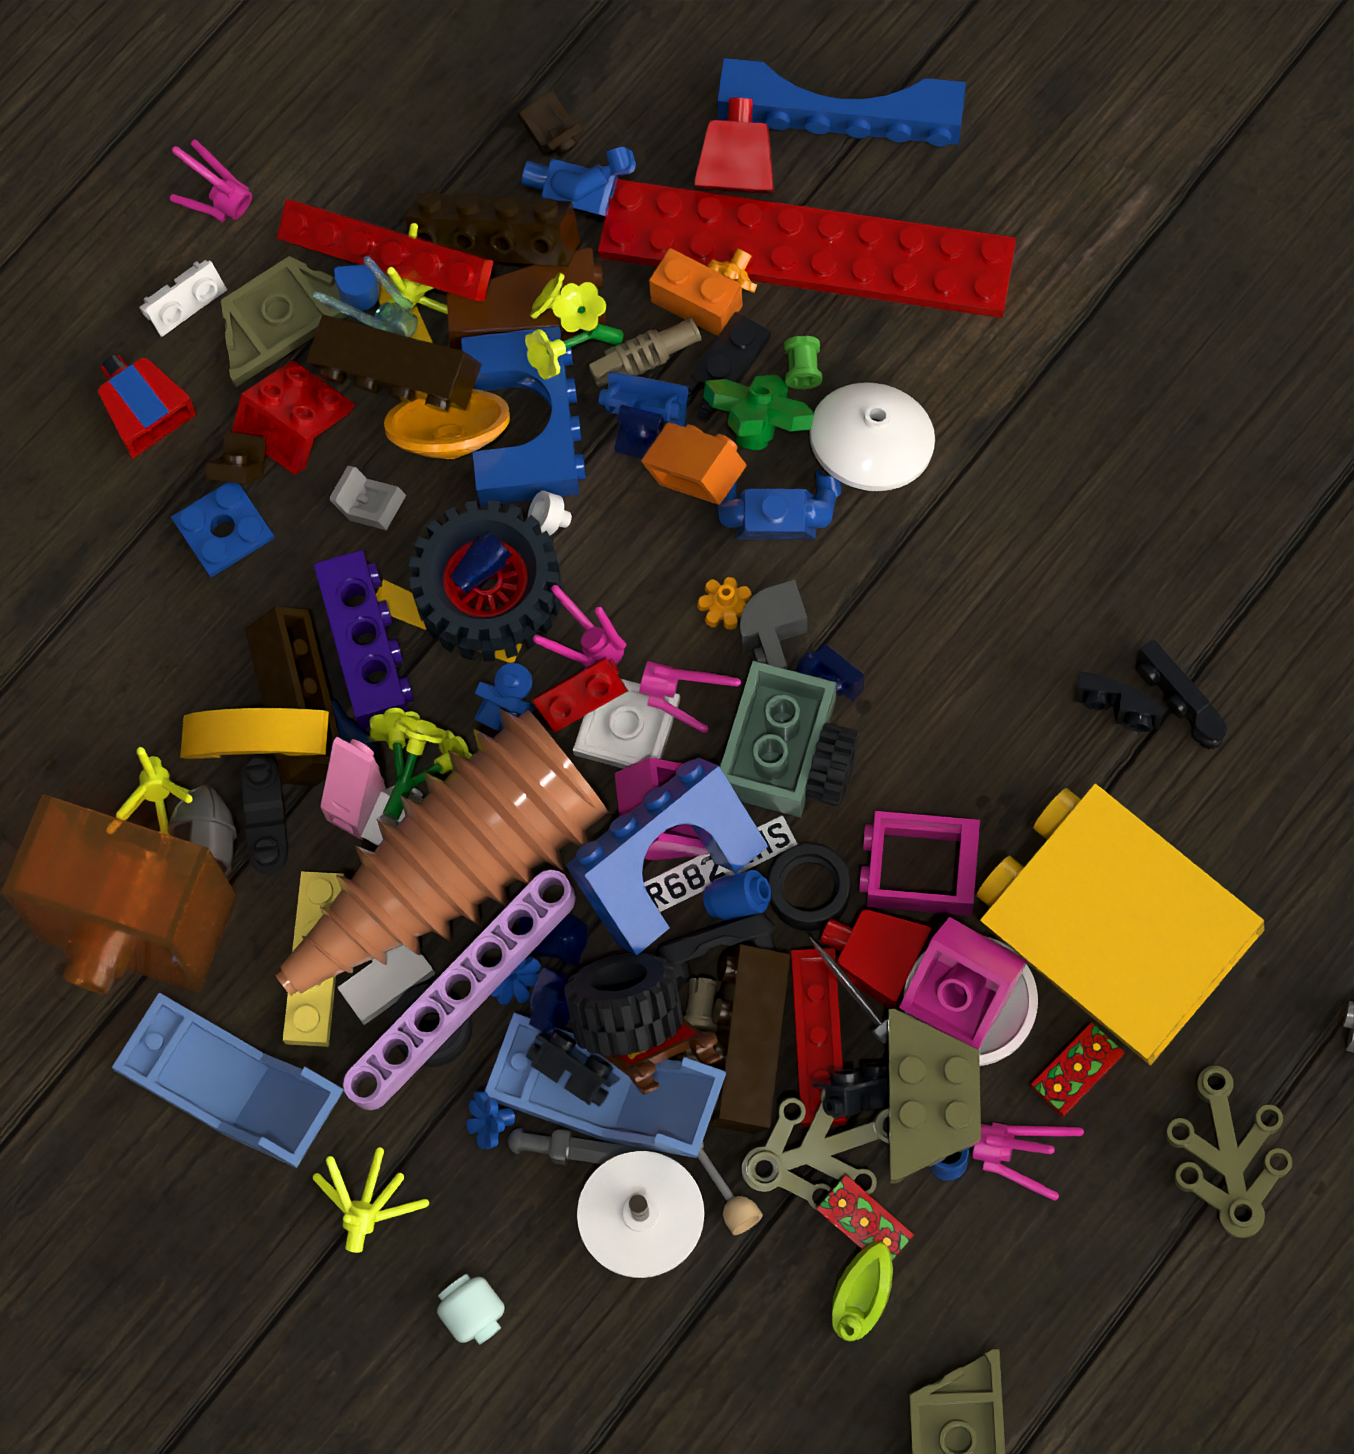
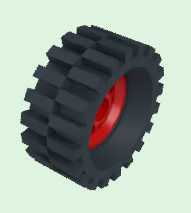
M488 500V510H479L477 501L466 502L467 513L458 515L455 507H452L444 512L445 524L441 526L434 519L426 526L429 540L421 536L418 537L414 545L417 557L411 556L409 563L412 578H409L411 591L421 621L424 620L427 632L433 639L439 636L441 646L452 653L455 646H458L461 657L473 660L475 651H481L484 662L496 661L495 651L505 649L508 659L518 655L517 644L523 642L528 650L536 645L533 642V636L536 635L535 632L539 629L546 635L552 627L550 614L558 616L561 604L551 591L553 585L559 586L562 590L556 550L553 548L552 539L548 532L541 533L540 523L537 519L530 515L524 521L521 508L511 504L508 512L503 513L500 501ZM484 559H490L489 563H484ZM478 561L479 565L474 566L473 563ZM486 579L498 582L490 590L484 591L477 588L478 584ZM500 603L502 607L496 608V605ZM485 607L491 608L489 611H484Z

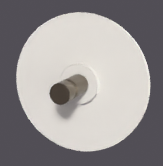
M628 1152L606 1161L589 1177L578 1202V1227L586 1248L601 1265L610 1271L627 1277H653L677 1267L690 1255L697 1245L704 1224L703 1199L699 1187L691 1174L675 1160L655 1152Z

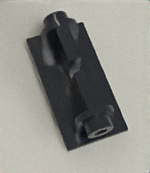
M547 1029L537 1034L535 1038L543 1043L542 1047L535 1043L526 1055V1058L532 1061V1068L538 1070L555 1083L559 1082L566 1070L570 1072L572 1076L564 1089L589 1106L594 1103L600 1107L609 1095V1092L603 1087L605 1085L611 1087L621 1079L612 1073L614 1067L609 1062L595 1054H591L590 1057L586 1056L575 1048L577 1042L572 1037L557 1029H554L553 1032Z
M868 1062L861 1065L862 1070L860 1071L850 1069L834 1070L830 1072V1078L812 1082L813 1087L825 1088L824 1112L828 1116L839 1119L861 1113V1110L870 1111L889 1106L888 1064L884 1062Z

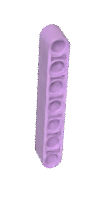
M547 870L537 875L349 1069L344 1077L343 1086L344 1092L351 1101L365 1110H375L383 1106L566 917L574 907L576 897L573 887L564 874L556 870ZM561 885L564 887V895L559 901L555 903L543 901V893L549 886ZM525 916L533 919V927L527 934L515 935L512 933V926L518 918ZM496 948L502 951V959L499 964L490 968L481 965L482 956L487 950ZM462 980L471 982V990L467 997L461 1000L451 998L450 991L456 982ZM427 1013H438L440 1022L437 1028L431 1032H421L419 1024L422 1017ZM396 1045H407L409 1052L406 1060L398 1065L389 1064L388 1056L391 1049ZM366 1077H375L377 1080L375 1092L369 1097H359L357 1087L360 1081Z

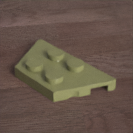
M288 256L221 299L226 329V347L230 362L229 372L232 383L235 387L240 386L314 338L322 314L343 319L354 312V310L347 308L341 302L334 277L322 271L311 270L305 263Z
M889 1009L890 1183H898L904 1180L905 1177L927 1166L931 1167L945 1160L947 1156L953 1153L962 1152L980 1143V1059L978 1049L896 1009Z
M999 1349L990 1350L979 1359L950 1372L939 1381L931 1385L929 1384L909 1396L912 1454H1005Z

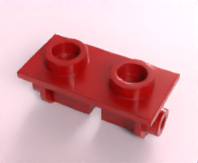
M605 657L549 690L544 691L533 698L532 701L553 731L557 732L628 692V689L618 676L620 670L616 662L612 658L607 660Z

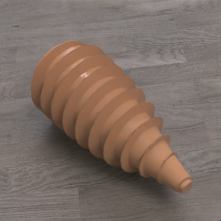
M498 709L503 730L494 738H491L473 729L478 751L469 759L448 750L453 772L444 781L424 772L429 794L420 803L400 795L405 817L397 827L376 819L382 835V842L374 853L355 845L361 866L352 879L336 875L342 890L329 908L320 906L323 915L308 935L302 936L303 941L280 965L281 971L275 975L291 996L297 991L302 994L315 985H321L323 981L344 971L352 974L353 967L374 958L380 963L387 965L386 952L401 946H405L415 954L421 955L419 936L435 932L452 942L449 921L464 916L482 926L479 904L491 898L507 907L509 905L507 886L517 880L528 885L535 878L533 868L545 861L564 871L560 849L571 842L580 847L588 843L586 830L609 814V812L574 764L529 710H526L517 718L502 709Z

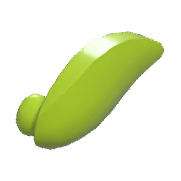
M874 1241L861 1250L847 1266L838 1281L832 1302V1324L835 1332L843 1340L855 1341L864 1337L876 1324L888 1302L892 1287L893 1265L891 1252L888 1245L883 1241Z

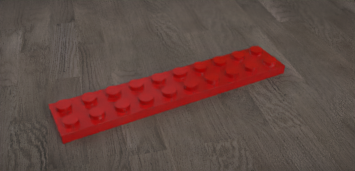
M620 179L617 180L613 198H609V212L605 216L598 249L600 259L658 267L669 248L708 267L712 259L724 263L727 261L730 263L738 248L752 256L744 270L747 272L750 281L1003 318L1016 237Z

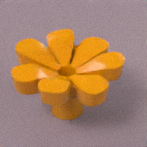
M737 248L730 263L727 261L724 263L712 259L708 264L709 268L742 284L744 290L755 293L757 284L752 283L750 278H748L747 272L744 271L752 257L750 254Z
M727 577L723 585H720L714 579L708 581L705 585V591L709 595L699 598L697 608L700 611L709 610L705 617V622L710 627H716L723 620L726 629H735L738 626L737 616L741 618L743 609L746 606L745 602L752 598L750 589L747 586L737 588V581L732 577Z

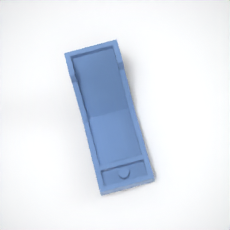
M158 993L112 1066L115 1072L226 1137L295 1168L298 1167L344 1091L343 1088L306 1067L301 1069L264 1054L161 993Z
M516 1013L513 1014L485 1089L490 1099H496L498 1104L609 1143L697 1158L727 1072L686 1057L683 1058L682 1062L666 1059L655 1064L656 1072L651 1074L654 1080L659 1083L660 1088L643 1095L629 1076L610 1063L614 1067L612 1073L621 1079L611 1087L606 1085L603 1087L609 1092V1095L600 1107L594 1103L589 1106L564 1089L572 1076L570 1072L566 1070L559 1082L555 1083L538 1070L532 1068V1061L526 1058L527 1053L535 1043L541 1047L543 1045L542 1042L535 1038L537 1034L547 1029L551 1032L554 1029L560 1030L573 1039L574 1034ZM576 1044L575 1048L584 1053L586 1056L590 1057V1055L593 1054L587 1052V1049H581Z

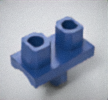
M508 663L502 666L496 673L495 685L484 682L479 683L475 694L484 699L474 718L475 720L500 731L503 730L498 709H502L517 718L519 714H523L526 710L532 713L535 704L521 700L531 691L533 685L532 675L529 669L521 664Z

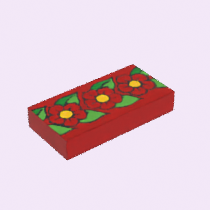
M1091 1022L1033 1081L1030 1088L1063 1118L1123 1057L1125 1052Z
M844 1175L815 1208L862 1250L874 1241H883L888 1245L892 1260L914 1236L912 1232L847 1175Z

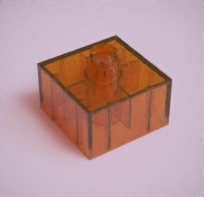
M42 794L1 891L40 941L66 949L64 955L70 961L66 963L63 978L83 989L104 995L109 994L115 982L114 977L122 978L126 969L200 994L238 899L209 848Z

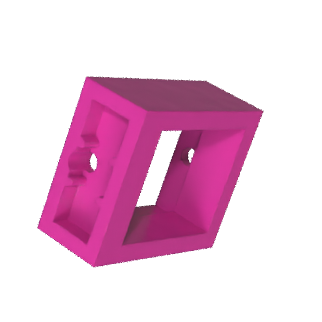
M875 811L874 825L865 824L863 850L871 851L870 867L862 866L859 892L868 893L867 907L972 916L980 820ZM884 835L959 841L956 896L881 890L880 880Z

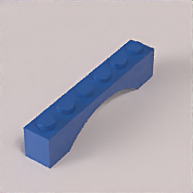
M724 58L717 100L718 119L727 121L729 98L753 99L752 123H764L774 130L794 128L804 129L814 134L834 132L848 134L854 138L874 136L888 138L894 142L923 141L940 147L949 144L959 145L966 82L925 78L909 88L886 96L868 99H839L818 95L797 87L775 73L764 62Z

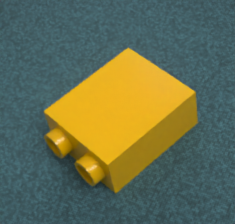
M1096 783L1082 800L1068 788H1065L1050 802L1034 824L1033 829L1047 841L1029 863L1024 867L1013 857H1006L991 872L978 890L976 896L990 907L980 921L992 935L1012 948L1020 957L1028 960V965L1151 1066L1263 933L1264 920Z

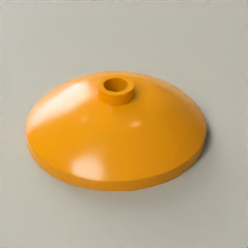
M473 389L466 411L450 407L448 413L441 412L426 406V400L414 397L413 403L403 401L391 409L385 417L384 427L387 438L405 451L429 458L455 459L475 452L495 440L509 424L510 412L507 402L500 396L487 391Z

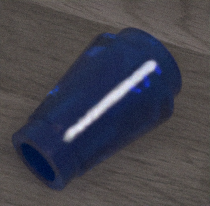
M487 531L482 537L477 535L456 566L455 571L450 575V578L468 594L473 588L475 589L508 565L506 561L511 557L512 553L490 531Z

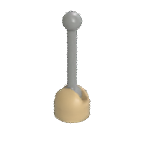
M702 1142L697 1157L727 1201L723 1210L725 1224L733 1235H739L757 1224L763 1217V1214L757 1205L747 1197H734L703 1150L704 1143Z

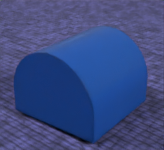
M366 264L334 268L339 297L344 306L354 311H364L375 305L380 295L376 265Z

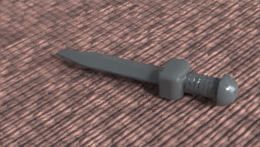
M810 937L809 939L829 969L875 1023L869 1031L879 1042L885 1043L888 1046V1014L881 1018L838 964Z
M517 1128L508 1137V1146L512 1152L520 1154L521 1150L549 1154L553 1163L566 1166L568 1159L604 1164L613 1157L628 1152H654L637 1147L572 1138L571 1131L561 1129L555 1130L552 1133V1137L524 1133L523 1128Z

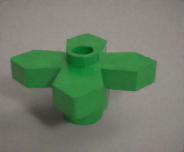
M778 375L756 376L750 387L728 379L708 380L705 382L703 398L712 408L729 412L727 424L735 434V442L743 448L750 450L766 448L768 441L773 439L775 426L788 431L810 430L812 427L814 412L804 402L787 398L789 386Z

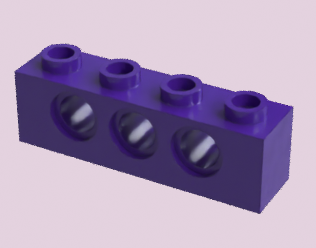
M363 550L314 563L353 711L359 727L362 730L370 729V718L374 715L384 714L390 708H400L404 712H408L406 703L412 702L414 699L407 676L402 678L398 676L396 664L403 663L397 638L389 640L385 626L392 625L393 623L386 600L378 602L375 588L382 587L376 563L367 564ZM360 595L365 597L364 602L359 606L349 607L345 605L348 599L353 596ZM365 633L376 635L373 642L368 645L356 643L357 639ZM382 671L387 674L385 679L379 683L371 684L366 682L368 676L373 672Z

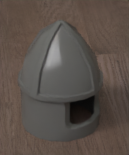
M204 784L188 792L193 798L191 803L181 800L174 808L167 826V831L172 836L171 849L167 853L166 865L170 871L184 877L214 879L228 875L232 869L233 847L237 831L233 824L232 814L221 796L210 785Z

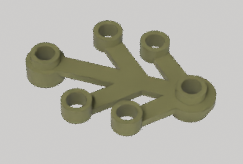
M1209 1066L1200 1073L1196 1082V1092L1201 1100L1210 1104L1219 1150L1195 1134L1193 1125L1188 1120L1182 1118L1175 1119L1169 1124L1166 1130V1139L1173 1147L1184 1148L1223 1175L1227 1193L1203 1179L1201 1168L1192 1162L1181 1164L1175 1173L1174 1179L1180 1190L1193 1192L1219 1211L1220 1224L1228 1234L1236 1238H1248L1255 1235L1263 1226L1265 1211L1261 1203L1276 1181L1286 1176L1292 1167V1157L1286 1150L1276 1148L1269 1151L1263 1162V1172L1249 1190L1246 1191L1243 1172L1267 1137L1279 1130L1283 1123V1114L1274 1105L1262 1106L1255 1115L1254 1126L1240 1146L1237 1147L1228 1098L1233 1090V1078L1225 1068ZM1211 1076L1220 1077L1224 1087L1220 1090H1214L1209 1087L1207 1080ZM1263 1113L1273 1114L1277 1119V1124L1272 1127L1264 1125L1261 1121V1115ZM1177 1126L1184 1127L1188 1132V1138L1185 1140L1175 1139L1172 1135V1129ZM1274 1156L1283 1158L1286 1168L1281 1171L1273 1169L1270 1165V1159ZM1185 1170H1191L1196 1174L1197 1182L1186 1184L1182 1181L1180 1174ZM1238 1207L1246 1208L1250 1212V1220L1246 1222L1237 1220L1234 1210Z
M822 1088L820 1091L821 1104L800 1147L783 1152L793 1126L799 1124L806 1114L805 1106L800 1100L794 1097L785 1098L778 1105L777 1112L779 1118L766 1145L753 1148L745 1155L741 1166L742 1176L745 1182L757 1191H771L779 1186L806 1199L808 1204L814 1209L818 1205L812 1200L813 1192L816 1189L823 1188L829 1193L832 1190L831 1187L822 1182L811 1184L788 1170L807 1164L837 1180L847 1175L854 1182L859 1174H868L871 1182L864 1191L870 1195L877 1186V1179L874 1173L866 1168L856 1169L831 1155L877 1139L889 1143V1133H886L883 1129V1121L889 1117V1107L878 1111L872 1122L825 1138L834 1118L828 1116L823 1110V1101L826 1097L825 1088ZM789 1103H796L800 1109L798 1117L792 1120L787 1119L784 1116V1107ZM761 1160H767L772 1165L770 1174L765 1177L758 1176L755 1171L757 1163Z

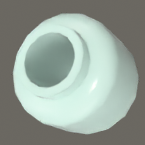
M466 1274L438 1295L442 1302L437 1308V1314L458 1342L465 1343L475 1338L480 1345L501 1329L497 1320L504 1313V1304L483 1277L470 1279L468 1274Z

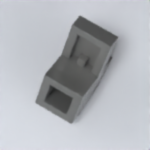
M795 580L759 591L748 601L740 619L742 651L753 649L756 662L786 670L787 664L779 641L808 633L807 615Z

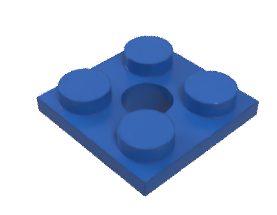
M227 482L171 516L172 521L210 578L275 539L273 533L239 483ZM229 522L235 525L233 532L227 537L219 538L213 535L214 529L221 523Z

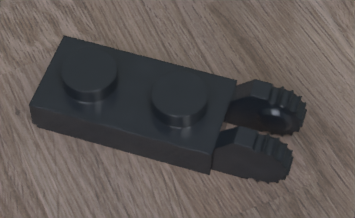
M735 312L695 368L691 378L686 382L685 386H689L687 407L693 402L701 388L704 389L705 382L708 380L728 379L740 383L769 342L771 331ZM705 400L699 408L697 417L706 423L717 409L712 408Z
M1155 640L1149 641L1140 648L1136 663L1139 665L1137 670L1140 676L1151 687L1157 685L1167 696L1165 698L1166 704L1174 715L1180 719L1185 716L1192 724V737L1196 742H1200V746L1208 750H1214L1216 747L1219 748L1227 731V723H1224V719L1220 718L1221 715L1210 704V701Z

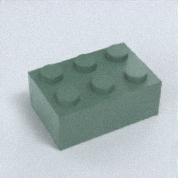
M752 661L720 769L741 802L802 817L807 800L805 797L806 786L809 780L808 776L812 767L813 756L816 752V745L819 742L824 724H829L836 702V682Z

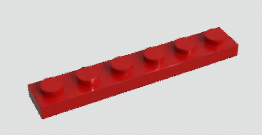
M285 199L277 235L279 240L359 265L374 264L377 270L387 273L389 267H393L401 278L474 301L485 300L494 262L487 258L291 199Z

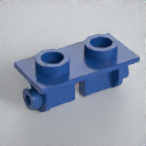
M610 371L608 389L601 390L599 404L605 406L606 412L666 424L670 422L684 427L686 423L689 386Z

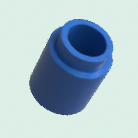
M756 870L716 878L712 884L705 887L703 893L704 905L708 914L714 919L720 918L723 921L762 913L767 909L771 899L769 882Z

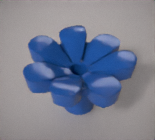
M502 956L496 960L494 966L499 964V962L502 959ZM533 957L524 959L491 995L493 997L496 996L497 1001L502 1005L508 1004L513 995L519 1003L526 1002L531 997L527 986L535 987L541 981L542 977L537 973L541 968L540 962Z
M476 1091L474 1093V1099H471L469 1102V1110L475 1118L467 1120V1130L469 1134L478 1132L477 1145L479 1148L491 1149L498 1145L499 1132L504 1131L505 1126L514 1124L515 1115L511 1108L498 1109L497 1100L490 1099L487 1092Z

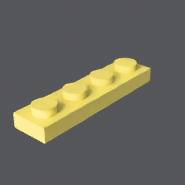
M301 871L293 951L303 941L302 936H307L323 915L320 906L329 908L342 890L336 875L345 877L344 874ZM336 976L323 981L321 985H315L302 994L299 991L292 996L288 993L283 1033L285 1044L329 1047Z

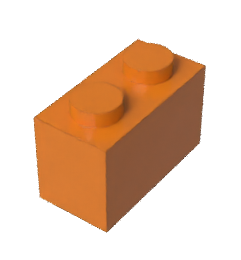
M669 248L649 280L652 303L685 320L692 317L697 326L716 336H719L734 313H739L743 306L742 284Z
M670 422L665 425L641 460L642 464L660 486L717 505L722 503L747 466L736 451L738 449L737 445L727 436L722 434L712 436L702 432L693 425L687 424L686 427Z

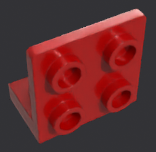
M290 361L241 394L232 431L265 436V454L294 475H297L306 468L314 438L352 413L355 404L297 362Z

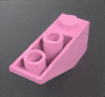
M336 737L332 746L320 807L327 821L363 840L364 838L361 835L381 791L386 789L385 780L380 774L379 765L374 757H372L374 752L368 746L355 739L348 743Z

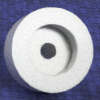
M540 491L534 497L528 511V517L532 515L539 521L541 533L547 531L549 536L559 526L567 528L572 517L570 512L564 510L563 498L547 491Z

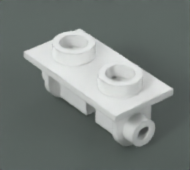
M204 260L200 264L197 261L194 262L191 268L174 279L176 285L171 288L166 285L149 298L145 297L143 299L145 303L139 308L143 315L152 321L161 337L227 291L210 260L208 262Z

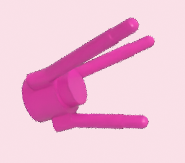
M192 140V147L223 179L217 177L182 149L174 146L172 152L214 185L209 194V199L213 201V206L175 194L170 195V201L212 215L222 223L227 217L233 220L239 219L245 213L252 200V193L249 191V188L239 182L197 140Z
M553 585L551 587L553 594L586 630L581 638L584 654L540 635H534L533 642L581 663L585 668L605 657L607 660L612 658L618 664L624 655L626 642L617 634L603 608H595V613L603 628L595 627L559 586Z
M647 661L639 694L649 696L647 706L661 709L690 727L706 733L708 731L707 725L664 700L665 697L674 698L679 679L729 686H739L741 680L728 675L676 669Z
M993 1122L992 1126L981 1124V1141L974 1145L973 1159L984 1161V1171L998 1173L1055 1201L1059 1198L1057 1192L1000 1164L1001 1160L1010 1162L1013 1149L1045 1154L1054 1153V1147L1051 1145L1015 1139V1136H1082L1084 1130L1080 1127L1018 1126Z

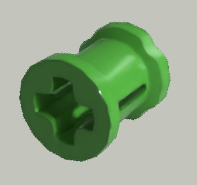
M795 336L787 339L784 342V352L788 355L789 372L785 375V383L794 389H811L822 383V373L818 370L817 353L820 352L819 339L812 336Z

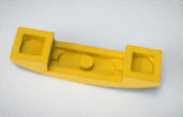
M241 708L187 714L183 718L180 758L204 759L220 758V755L281 753L288 756L326 755L329 712L311 709Z

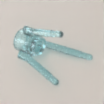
M369 256L364 257V263L395 300V303L390 304L386 302L382 304L376 311L375 316H372L319 291H314L312 294L313 298L373 328L407 337H412L417 328V316L410 312L413 302L402 296Z

